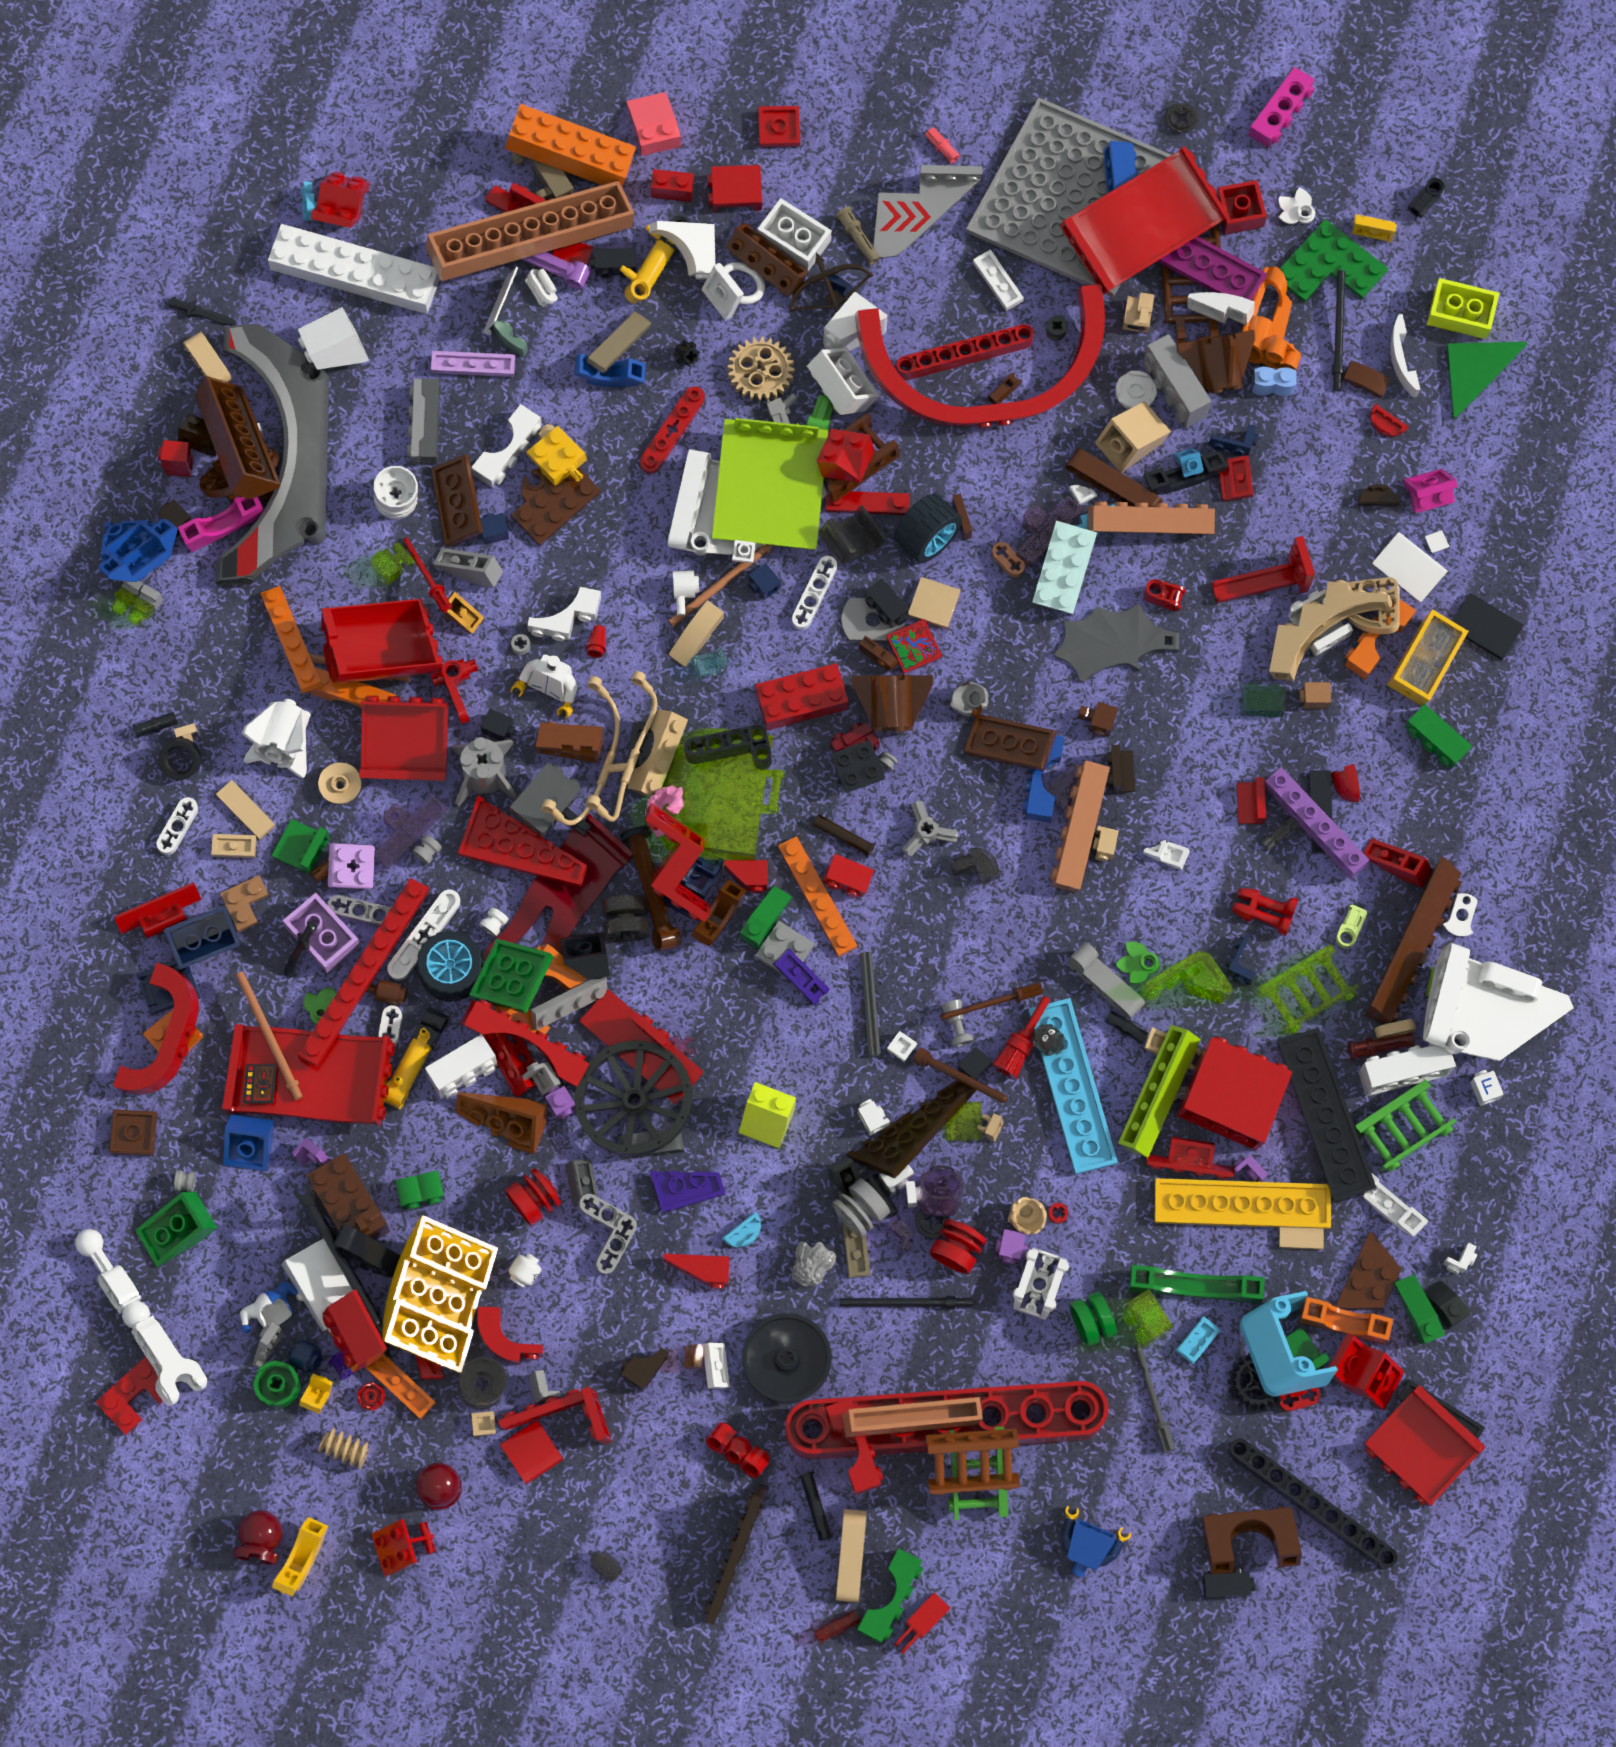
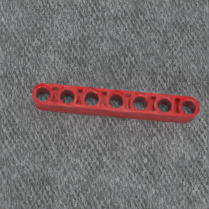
M1021 324L900 357L896 364V370L905 381L1016 352L1031 346L1034 332L1031 326ZM1026 335L1028 336V338L1021 339L1019 336ZM1006 340L1009 343L1001 344L999 341ZM986 345L989 349L983 350L980 346ZM965 350L968 351L969 354L962 355L960 351ZM948 356L950 359L942 360L940 357ZM927 361L930 363V365L924 366L921 364V362ZM906 366L909 367L910 370L903 371L901 367Z

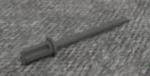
M1138 1343L1135 1345V1349L1158 1423L1153 1426V1429L1157 1431L1162 1451L1164 1453L1174 1451L1175 1446L1169 1429L1170 1421L1164 1422L1142 1346Z

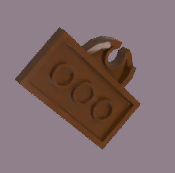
M579 467L577 470L583 475L580 481L577 482L569 475L556 487L546 478L540 468L531 470V475L540 479L539 485L533 486L529 483L526 476L523 478L521 494L525 503L511 514V518L539 546L601 493V490Z

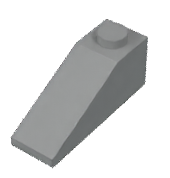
M441 548L433 563L434 567L475 585L492 588L495 587L503 573L500 565L492 555Z

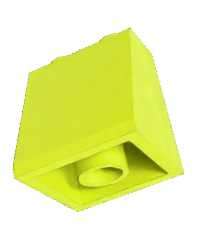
M755 1082L746 1103L739 1134L779 1149L795 1111L796 1097Z

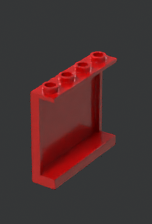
M374 695L366 696V699L361 700V768L359 769V778L445 781L447 779L448 702H443V698H430V701H422V697H409V700H400L399 696H388L387 700H381L379 696Z
M1420 1385L1410 1393L1363 1444L1366 1447L1364 1451L1372 1459L1377 1457L1383 1462L1381 1467L1389 1475L1394 1473L1400 1479L1397 1482L1405 1490L1411 1489L1417 1495L1414 1498L1423 1506L1426 1504L1432 1506L1478 1454L1486 1448Z

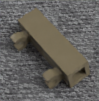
M512 153V160L516 166L528 159L544 184L545 189L537 191V196H541L548 201L550 198L555 199L574 193V188L563 170L517 153Z

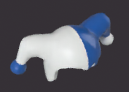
M287 1281L282 1282L274 1290L262 1293L254 1303L243 1308L240 1312L242 1333L247 1334L250 1332L249 1320L251 1318L258 1319L263 1327L266 1325L270 1326L272 1322L278 1326L286 1322L294 1314L287 1300L288 1295H294L298 1301H303L296 1288Z

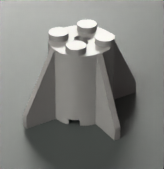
M479 737L467 745H452L451 750L460 757L464 781L455 801L458 807L472 791L478 794H487L501 789L514 801L518 798L516 792L505 779L506 769L503 756L514 745L511 739L493 742Z

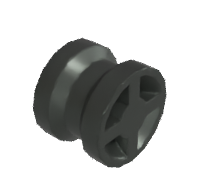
M1060 316L1050 318L1046 328L1048 338L1053 341L1062 340L1066 336L1067 321Z

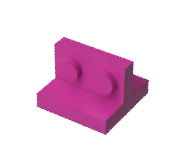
M1443 469L1403 479L1404 487L1410 492L1412 509L1415 513L1455 502L1453 488H1457V481Z

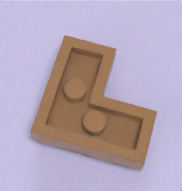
M260 875L220 893L238 933L258 924L250 904L269 896Z

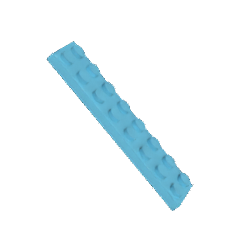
M1068 998L1049 1003L1035 1026L1034 1033L1074 1173L1078 1175L1117 1165V1157L1071 999ZM1036 1007L1028 1009L1030 1018ZM1049 1029L1060 1031L1056 1032L1055 1036L1050 1035V1041L1044 1043L1043 1046V1034H1048Z

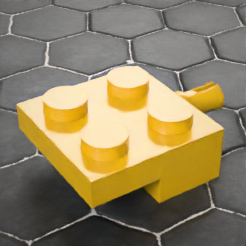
M559 426L555 427L527 451V456L541 469V472L555 487L569 475L577 482L583 478V475L577 468L587 461L586 453Z

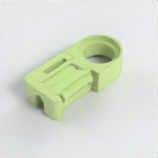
M1355 905L1349 906L1346 918L1336 936V942L1340 947L1350 948L1354 945L1367 916L1366 910ZM1342 933L1350 934L1352 942L1343 943L1340 935Z

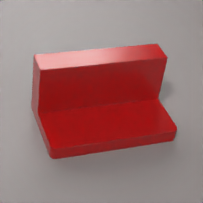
M1256 777L1254 782L1237 783L1238 823L1264 824L1266 820L1264 777Z

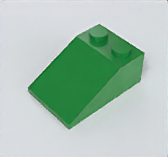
M181 1192L135 1231L156 1267H159L201 1242L215 1231L217 1226L196 1192Z

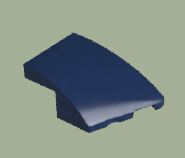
M698 857L680 884L704 900L724 864V859L709 860ZM665 895L663 896L667 907L693 919L688 914L689 911L683 907L681 909L677 908L670 902V898Z

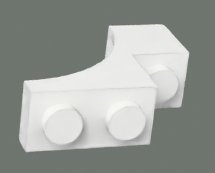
M580 587L574 601L562 612L546 618L529 617L528 632H531L536 637L551 636L556 641L570 640L575 617H578L583 622L596 621L601 601V591Z

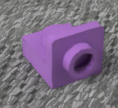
M307 1137L292 1152V1155L303 1166L310 1160L315 1164L320 1162L322 1165L331 1161Z
M1251 1155L1246 1159L1242 1156L1234 1164L1235 1176L1244 1168L1247 1170V1176L1254 1182L1256 1180L1262 1182L1268 1176V1173Z

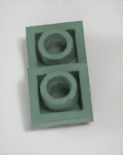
M496 320L493 324V330L497 337L510 350L524 358L528 351L525 340L519 336L513 337V328L509 323L503 320Z

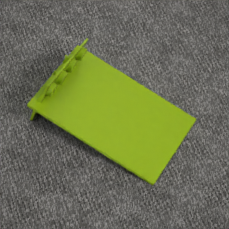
M735 418V420L724 419L712 539L739 540L763 545L816 550L824 479L821 476L817 458L828 437V430L819 429V427L799 425V423L787 424Z

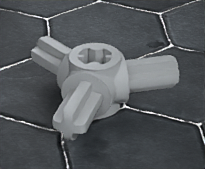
M916 801L911 804L917 822L914 823L916 829L912 832L914 836L902 848L907 856L912 857L923 844L927 845L929 842H936V839L952 843L957 842L958 831L939 827V823H935L932 817H928L923 801ZM923 828H927V830H930V834H927L926 831H923Z

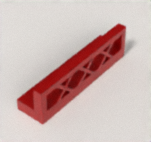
M489 1033L483 1035L495 1054L497 1065L515 1098L522 1096L529 1089L537 1087L534 1081L531 1082L530 1078L526 1080L522 1078V1075L528 1071L526 1068L535 1062L521 1037L509 1033ZM507 1034L513 1037L515 1044L509 1041ZM517 1053L524 1057L525 1063L519 1060Z

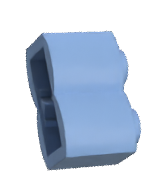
M1259 367L1254 370L1252 377L1253 393L1258 395L1274 393L1279 396L1293 394L1296 387V370L1291 368L1275 370L1270 367Z

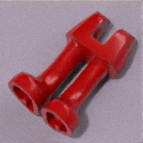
M1239 888L1237 897L1250 902V906L1234 903L1231 911L1247 922H1250L1253 918L1275 927L1280 935L1286 937L1299 899L1291 897L1286 902H1278L1260 895L1259 890ZM1260 906L1272 910L1285 917H1278L1258 910L1257 907Z

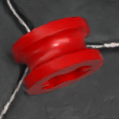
M1055 1203L1050 1207L1048 1217L1051 1222L1060 1224L1067 1219L1068 1209L1064 1204ZM1062 1209L1064 1217L1058 1216L1055 1218L1053 1216L1055 1212H1052V1210Z

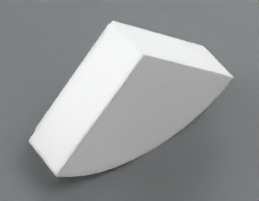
M1080 485L1069 487L1078 506L1097 498V494L1091 488Z

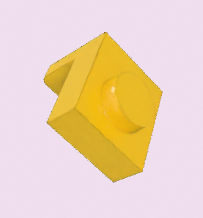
M312 1374L299 1406L320 1414L331 1394L333 1382L324 1376Z

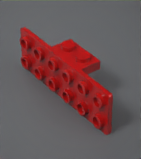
M609 989L580 1019V1022L608 1047L626 1041H646L669 1050L685 1067L692 1086L704 1073L703 1070L667 1039L670 1035L661 1027L657 1030L652 1026L654 1021L645 1013L641 1016L633 1011ZM637 1052L618 1055L635 1069ZM644 1052L642 1076L649 1081L665 1060L654 1054ZM670 1065L654 1087L661 1091L680 1085L682 1082L675 1069ZM683 1092L667 1096V1098L672 1103L677 1104L683 1097Z

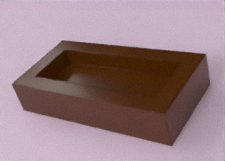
M961 493L953 495V509L962 516L960 531L963 540L972 538L973 531Z

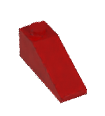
M1371 838L1363 852L1373 864L1399 879L1423 888L1433 871L1425 857Z
M663 1254V1262L704 1285L710 1286V1289L723 1290L724 1286H728L730 1256Z

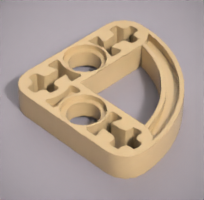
M1386 577L1347 582L1352 591L1372 587L1374 590L1371 593H1375V591H1378L1377 587H1380V591L1389 594L1392 602L1395 603L1391 610H1379V621L1369 620L1356 614L1347 618L1350 623L1363 631L1374 634H1391L1398 630L1400 625V590L1394 578ZM1387 616L1391 617L1392 622L1390 623V625H1386L1388 624Z

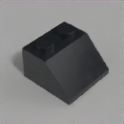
M603 932L560 939L565 965L587 979H601L605 976H610Z

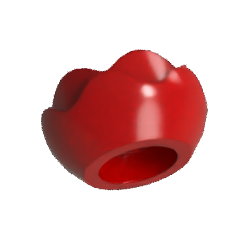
M373 1382L366 1383L357 1392L358 1404L369 1411L378 1409L385 1400L383 1388Z

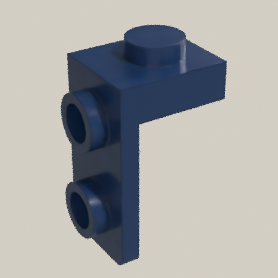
M1248 424L1243 442L1211 435L1208 446H1212L1216 451H1232L1237 456L1249 455L1251 445L1256 446L1258 434L1255 433L1256 426Z
M1246 933L1244 938L1240 936L1235 946L1238 949L1236 955H1231L1226 964V967L1229 968L1226 974L1233 977L1236 983L1250 986L1256 973L1237 964L1251 935Z

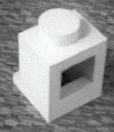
M871 1099L860 1104L861 1108L858 1109V1115L870 1136L889 1126L890 1121L888 1118L883 1119L885 1114L880 1105L876 1106L875 1102Z
M908 1164L895 1179L884 1174H880L879 1179L886 1190H889L892 1197L895 1195L896 1188L901 1190L906 1187V1182L914 1175V1172Z

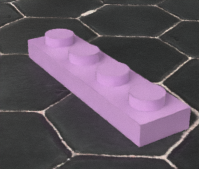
M432 351L431 373L514 377L515 355Z

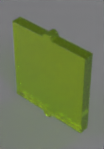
M966 1102L946 1123L947 1141L962 1140L966 1142L967 1140H983V1135L977 1128L978 1125L982 1126L981 1102Z

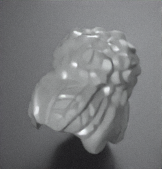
M820 1241L814 1247H810L806 1242H799L795 1251L797 1259L792 1269V1278L802 1287L817 1286L823 1281L826 1271L834 1266L836 1254L828 1250Z

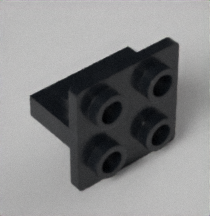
M869 740L831 754V759L836 769V779L838 784H842L845 793L885 779L872 743Z

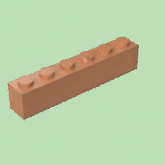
M1095 502V506H1088L1087 530L1094 532L1214 534L1215 509H1208L1207 504H1196V508H1188V504H1175V508H1169L1167 503H1155V507H1148V503H1135V507H1129L1127 502H1115V506H1107V502Z
M1085 760L1076 768L1075 777L1077 782L1076 786H1072L1070 798H1072L1071 806H1068L1065 812L1067 823L1061 829L1060 838L1062 843L1061 847L1058 846L1055 853V859L1058 860L1056 867L1052 868L1050 874L1051 886L1072 892H1077L1081 889L1110 767Z
M980 1397L848 1409L842 1415L845 1437L977 1425L983 1420Z

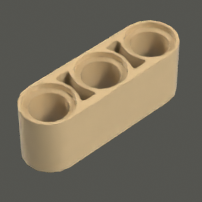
M202 332L183 342L187 352L191 353L190 356L198 368L202 369L200 371L204 377L206 375L226 382L232 380L229 371Z

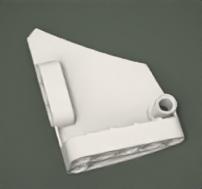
M689 449L669 534L668 547L691 551L699 556L706 555L707 553L733 555L735 541L712 539L720 461L711 459L710 453ZM824 485L822 489V499L825 498L826 493H828ZM699 540L706 542L704 547L699 548L695 546ZM755 544V551L763 544Z
M1449 943L1441 950L1437 959L1427 1003L1423 1040L1446 1048L1451 1054H1459L1461 1052L1500 1061L1574 1007L1568 995L1542 986V980L1494 962L1481 963L1469 958L1470 949ZM1454 1038L1460 1041L1461 1046L1455 1043Z

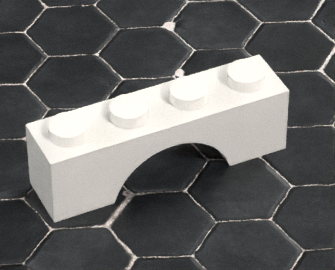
M521 404L508 420L509 428L513 432V439L510 445L497 453L483 452L471 467L472 475L492 488L504 480L507 469H512L518 460L517 456L520 452L524 453L528 449L530 439L533 436H538L542 429L541 417Z

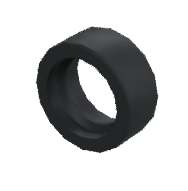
M176 738L163 746L159 753L158 761L160 769L166 776L174 780H184L197 772L201 765L202 756L200 749L194 742L186 738ZM184 747L191 753L192 765L189 769L176 771L170 766L168 754L173 748Z

